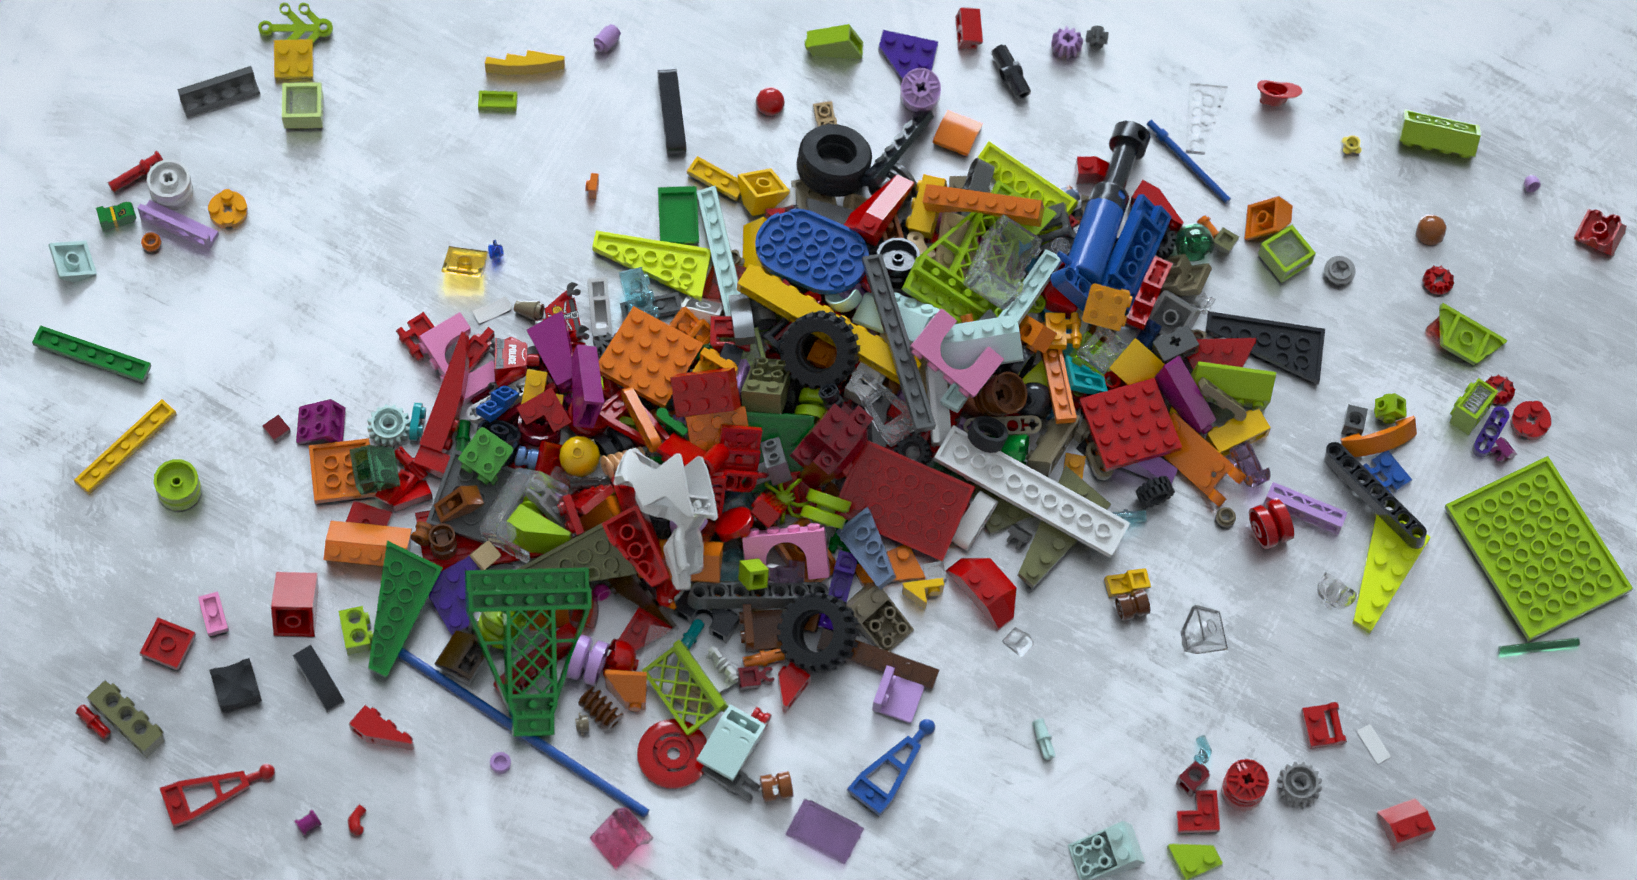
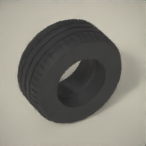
M839 124L821 125L810 130L801 140L796 162L797 173L804 184L816 193L829 197L848 196L863 187L860 180L865 175V172L871 168L872 150L866 139L850 127ZM835 156L843 159L848 164L833 165L824 161L821 157Z

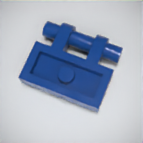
M1384 451L1371 460L1374 468H1370L1367 463L1363 465L1388 491V488L1391 487L1396 493L1412 481V478L1389 451ZM1377 474H1380L1385 481L1382 482Z

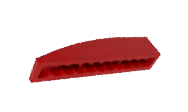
M461 331L419 443L422 446L445 454L447 450L451 449L453 433L457 432L460 426L459 417L468 381L469 335Z

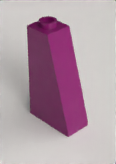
M562 311L526 331L562 394L572 390L573 350L568 324Z
M577 345L572 356L573 425L575 427L593 428L604 405L597 347Z
M1177 356L1164 365L1154 378L1159 390L1179 416L1199 434L1202 432L1205 435L1213 429L1212 424L1216 421V418L1180 356Z

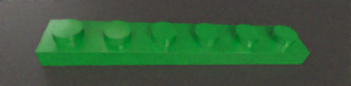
M41 325L32 341L33 346L144 383L152 367L150 362Z

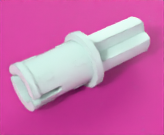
M1043 718L1034 720L1032 726L1037 737L1036 743L1040 745L1044 759L1050 760L1055 758L1056 754L1051 742L1052 736L1048 733L1045 720Z

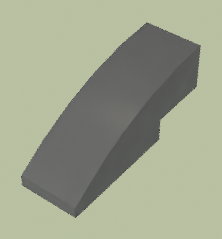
M744 294L728 295L735 346L755 344V332L749 297Z

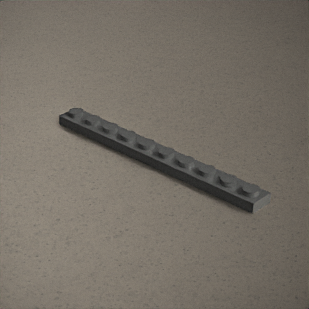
M882 254L863 256L862 264L915 433L935 430L934 417L915 357L911 353L910 341Z

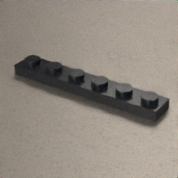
M931 110L917 111L912 115V119L903 126L902 131L894 137L892 143L884 149V152L875 160L873 166L865 172V175L860 180L863 187L878 185L934 118Z

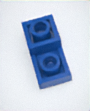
M504 385L491 392L490 400L476 407V414L491 422L511 407L519 397V393Z

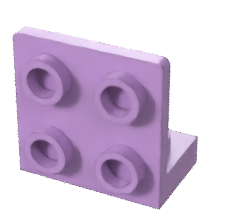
M886 666L873 701L872 710L907 723H912L924 686L895 676V668Z

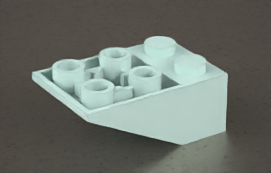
M729 705L696 761L733 781L760 741L766 724Z
M1125 821L1068 844L1080 880L1101 879L1128 871L1145 863L1133 826Z

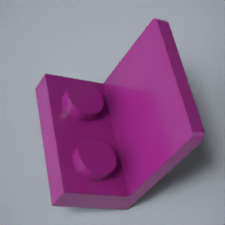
M332 399L300 406L296 443L303 444L320 439H326L331 443L343 441L346 407Z

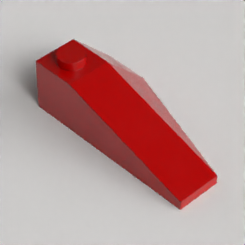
M897 174L849 215L844 225L860 234L865 242L876 246L914 186V182Z
M637 504L601 523L609 542L621 552L622 556L635 567L636 571L651 587H655L671 578L651 519L648 514L640 510Z

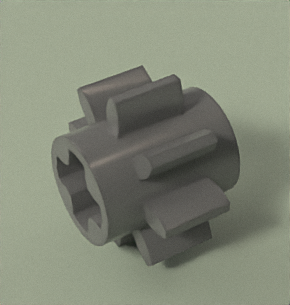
M1092 26L1091 30H1087L1085 42L1090 43L1089 46L1093 49H1101L1104 47V44H1108L1109 32H1105L1103 26Z

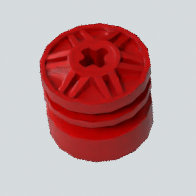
M1242 759L1231 764L1221 786L1223 800L1234 810L1242 812L1258 807L1268 789V772L1263 765L1255 760ZM1245 779L1249 781L1248 785L1244 783Z

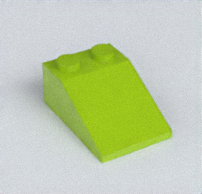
M522 504L517 507L506 521L509 544L513 548L521 549L524 552L545 554L572 539L571 532Z

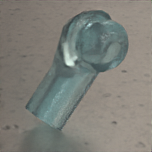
M1202 735L1196 738L1200 750L1194 756V761H1197L1199 764H1206L1212 754V749L1206 736Z

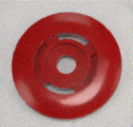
M666 719L655 723L646 730L639 741L637 749L639 767L645 777L657 786L667 789L687 787L699 780L704 774L701 771L704 765L696 760L707 743V739L700 729H697L688 736L676 719ZM685 721V725L688 727V729L694 725L688 721ZM672 736L665 738L664 740H660L662 737ZM669 749H678L680 756L677 759L669 758L667 755ZM684 766L687 767V768H685V769H683V770H681V771H677V772H669V771H668V769H670V770H677V769H680V768H682V767H684Z

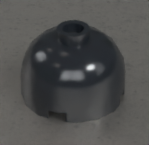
M1029 382L1025 384L1027 389L1026 403L1017 413L1020 416H1037L1042 421L1053 410L1049 389L1046 385L1039 382Z

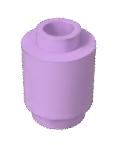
M613 24L605 26L594 37V47L600 52H608L619 40L620 30Z

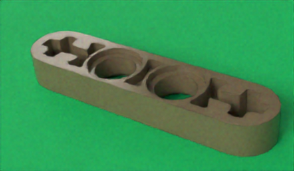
M1033 415L993 417L1004 424L1006 428L1009 421L1013 420L1018 423V429L1016 431L1008 430V435H1034L1040 431L1042 426L1041 420ZM969 418L965 421L963 426L964 432L968 433L969 429H967V426H970V423L975 418ZM1020 420H1024V424H1030V421L1034 420V423L1038 424V426L1035 427V430H1031V427H1024L1025 431H1020L1022 426ZM984 431L985 433H983L986 436H993L992 434Z

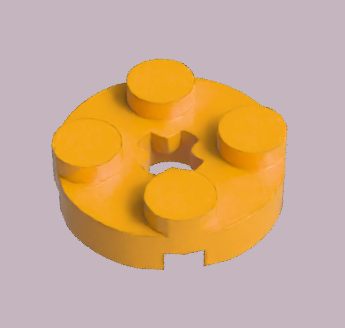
M224 189L216 194L208 205L211 221L220 228L238 227L246 220L248 215L245 198L238 192L231 191L230 189ZM230 206L232 212L227 211L225 213L224 208Z

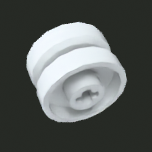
M173 159L163 160L150 168L147 175V184L150 195L155 203L168 209L176 210L184 207L191 200L193 184L190 173L183 163Z

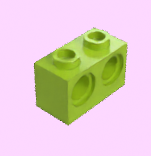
M363 606L338 611L347 655L371 651L373 633L367 629V625L371 624L369 613H364ZM354 618L360 619L356 624L350 622ZM357 637L364 638V640L359 643L354 641Z

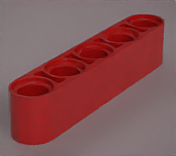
M570 622L566 623L556 631V639H574L575 627ZM548 640L543 641L538 647L542 649L548 643ZM571 642L556 643L557 662L569 653ZM548 646V648L544 651L548 656H549V646ZM534 648L527 656L532 660L538 651ZM541 654L534 663L542 670L549 661ZM523 657L515 665L522 671L529 662ZM531 665L524 674L532 681L539 672ZM512 667L513 680L519 673ZM505 672L499 676L502 684L505 683ZM522 676L514 683L521 691L530 684ZM494 681L493 686H494V687L496 688V690L500 693V691H499V689H498V687H497V684H496V682ZM512 687V692H513V694H519V693Z

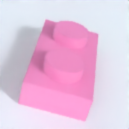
M218 591L199 596L198 600L208 636L229 631Z

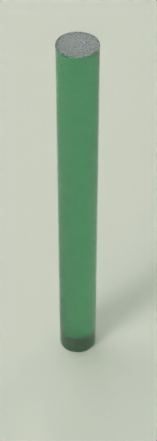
M1577 637L1498 646L1499 654L1579 646L1580 639Z

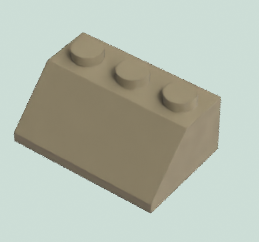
M1076 415L1077 419L1074 423L1056 424L1055 418H1051L1045 427L1047 429L1044 435L1040 434L1036 441L1037 447L1035 450L1031 449L1026 457L1028 461L1027 466L1049 478L1074 438L1080 416Z

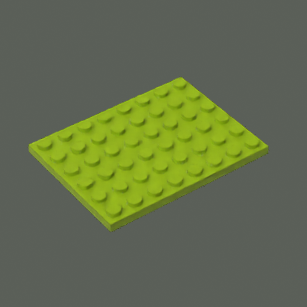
M1549 456L1447 503L1444 507L1528 642L1633 590L1632 585Z

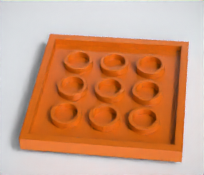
M633 306L599 359L600 375L624 388L633 387L637 395L661 408H665L673 396L670 377L688 372L703 347V343Z

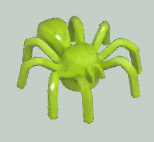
M801 478L797 479L786 490L783 489V483L778 484L780 491L769 485V481H766L765 487L773 491L776 497H779V500L785 502V505H788L787 509L792 517H804L794 514L790 505L803 507V505L811 503L810 501L805 503L793 502L795 497L792 495L794 493H790V491L802 481ZM786 511L781 515V525L785 523Z

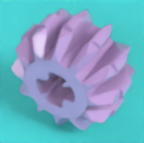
M1067 26L1064 30L1059 27L1057 32L1053 33L1051 47H1053L1054 53H1059V57L1065 55L1068 59L1070 55L1076 57L1077 53L1081 52L1084 41L1081 38V32H1075V27L1071 30Z

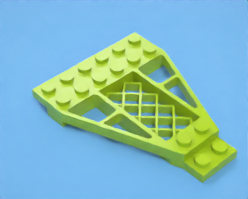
M997 181L991 193L1009 195L1013 192L1022 196L1001 181ZM970 212L916 258L902 290L924 304H930L938 309L942 308L957 320L956 324L962 323L960 316L970 313L973 314V320L977 321L987 310L991 309L993 312L995 309L1004 306L992 297L982 299L976 295V287L979 285L978 279L983 278L984 281L989 282L993 289H995L997 283L994 280V275L1004 270L1011 252V280L1019 275L1020 238L1000 217ZM969 220V227L959 247L947 240L948 236ZM983 221L989 223L992 230L986 231ZM977 227H979V233H975ZM1000 231L1006 235V241L1001 240ZM993 233L996 243L990 244L987 234ZM982 236L984 246L978 245L976 237ZM970 242H971L973 248L968 249V247H969V245H970ZM939 244L952 251L955 255L949 269L927 255ZM992 247H998L1000 256H994ZM986 249L989 259L983 260L980 250ZM969 252H975L977 261H971ZM964 258L966 264L960 265ZM985 263H991L993 272H987ZM979 264L982 274L976 275L974 265ZM967 267L970 277L964 278L961 268Z

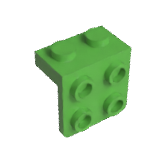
M481 427L458 460L462 463V469L470 474L472 471L478 474V480L486 485L488 483L495 485L498 480L496 475L513 453V448L484 427Z

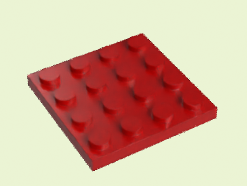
M1155 378L1079 399L1081 410L1106 472L1181 451L1182 449Z

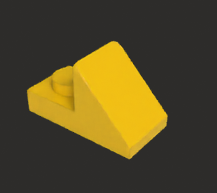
M943 578L905 582L902 585V594L924 610H926L927 606L926 595L937 596L944 591Z

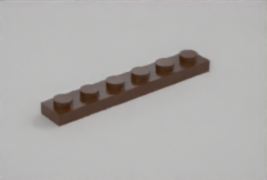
M823 628L817 648L824 650L830 644L833 631ZM855 640L859 642L857 648L853 647L852 652L854 655L852 658L847 659L885 672L886 666L895 668V676L931 689L934 688L940 669Z

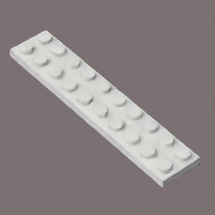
M954 425L933 459L935 462L1109 558L1112 557L1130 525V522L1001 451L988 453L979 450L969 441L968 433Z

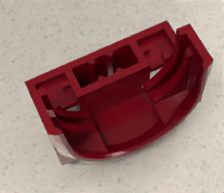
M834 403L824 412L790 454V457L804 468L797 477L801 478L802 482L814 490L832 481L862 450L868 440L867 426L874 418L859 405L852 410L845 403L841 408Z

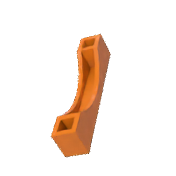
M926 184L922 201L926 211L982 213L1005 218L1019 224L1041 227L1045 210L1042 200Z

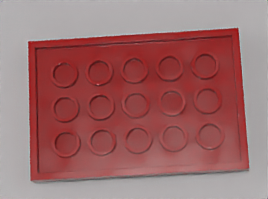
M867 440L862 450L855 457L838 496L840 499L852 502L849 512L843 513L836 510L835 514L843 516L850 521L868 507L879 534L944 561L975 486Z

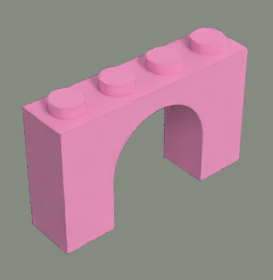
M941 308L910 345L911 353L918 359H925L928 362L927 366L934 372L940 371L944 375L942 378L950 385L956 384L959 387L958 391L966 398L968 396L975 397L1004 358L988 346L967 369H954L947 365L941 356V342L957 320Z
M461 312L419 336L418 346L423 354L427 353L430 358V365L434 370L439 371L442 382L449 366L445 359L446 351L450 346L458 342L461 331L468 335L471 333V327ZM493 360L479 369L468 373L463 406L487 390L490 382L496 384Z
M811 523L805 527L790 525L782 529L775 526L760 531L757 528L750 529V535L742 538L745 560L759 558L766 566L768 565L767 553L776 544L789 542L799 546L805 553L809 579L829 578L830 567L825 525Z

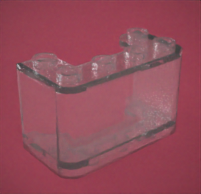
M1003 214L983 236L963 285L1001 310L1010 309L1015 299H1020L1025 291L1023 288L1024 283L1021 282L1026 274L1024 269L1030 264L1032 258L1035 259L1040 254L1041 248L1039 247L1042 239Z

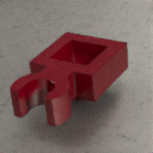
M758 666L737 668L740 690L760 688L761 682L764 684L773 683L775 679L768 678L765 674L771 673L772 667H765L762 671L758 670Z

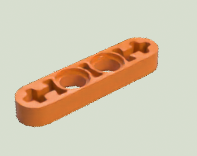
M633 387L621 390L622 400L647 448L651 453L656 452L657 448L662 444L660 437Z

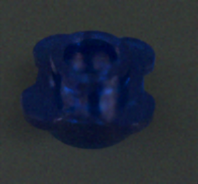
M496 239L493 240V244L488 245L490 259H497L498 262H501V256L504 255L503 247L497 243Z

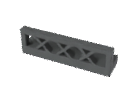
M251 66L177 89L186 118L260 94ZM253 84L254 90L248 92L242 90L244 85ZM227 90L235 91L232 97L228 98L223 95ZM209 96L217 97L214 103L205 102ZM193 101L198 103L197 108L188 111L187 103Z

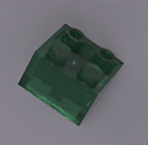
M367 445L350 449L355 486L361 495L400 486L394 448Z

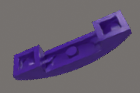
M839 550L828 595L835 596L844 602L848 600L858 562L852 553ZM821 613L818 627L833 631L830 618Z

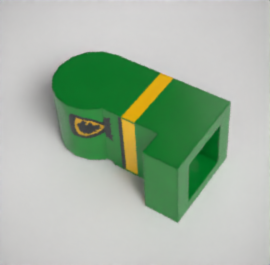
M122 202L107 208L103 206L96 208L103 232L130 224L136 220V214L131 202Z

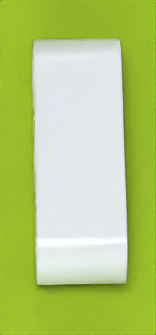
M980 491L961 519L952 542L968 551L994 512L998 501Z

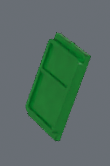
M697 186L658 187L660 241L677 244L699 243Z

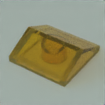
M449 246L442 272L481 278L485 271L488 251Z

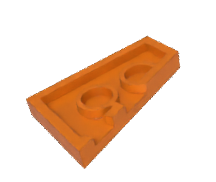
M901 545L887 551L897 577L892 582H907V580L918 579V581L925 580L926 577L911 547ZM857 564L855 574L861 586L874 582L861 564Z

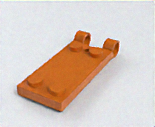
M1174 412L1170 418L1182 449L1181 451L1163 456L1204 492L1212 502L1221 507L1227 499L1215 489L1218 483L1226 474L1238 484H1241L1247 476ZM1216 472V477L1213 478L1211 474Z

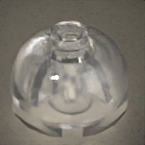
M1326 572L1320 578L1317 585L1318 596L1322 599L1321 604L1329 610L1333 607L1339 610L1346 609L1359 596L1354 590L1348 589L1343 582Z

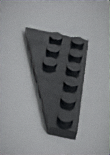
M1208 311L1206 333L1217 338H1256L1257 342L1253 346L1251 354L1319 385L1325 336L1324 328Z

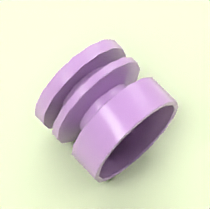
M916 68L904 76L901 83L900 98L903 105L909 111L914 113L917 111H930L938 104L941 94V83L933 71L926 68ZM924 86V91L917 92V87Z

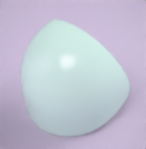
M855 289L846 299H843L838 294L825 295V299L833 310L849 312L862 301V295L859 290Z

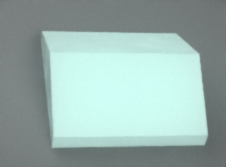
M87 241L48 244L59 279L75 283L97 275Z

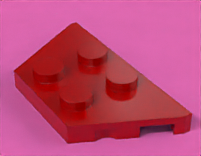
M1196 339L1199 343L1198 353L1187 358L1193 370L1198 361L1244 367L1257 339Z

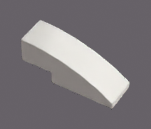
M607 277L587 278L593 337L599 335L606 336L608 332L612 335Z

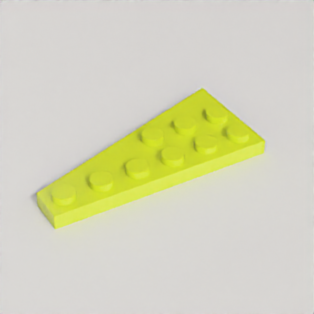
M988 141L978 156L979 159L995 167L992 177L996 182L1001 181L1025 198L1042 200L1044 207L1064 202L1069 217L1079 203L1076 199L990 141ZM1062 225L1039 232V234L1043 235L1058 230Z
M596 230L592 251L702 301L711 258L710 249Z
M1376 514L1353 624L1369 634L1371 633L1431 537L1426 534L1425 543L1421 548H1411Z

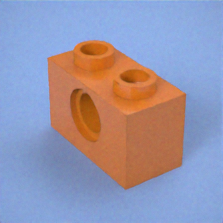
M1027 314L1019 324L1021 344L1035 353L1039 350L1045 354L1057 333Z

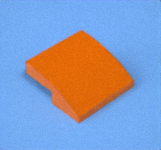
M947 110L932 143L968 157L982 129L983 123Z
M686 306L680 309L669 324L675 329L702 342L703 345L710 342L711 326L704 318L699 320Z

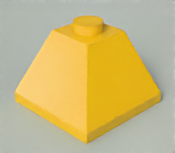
M772 168L742 173L737 176L743 205L752 216L764 214L765 208H775L790 193V190Z

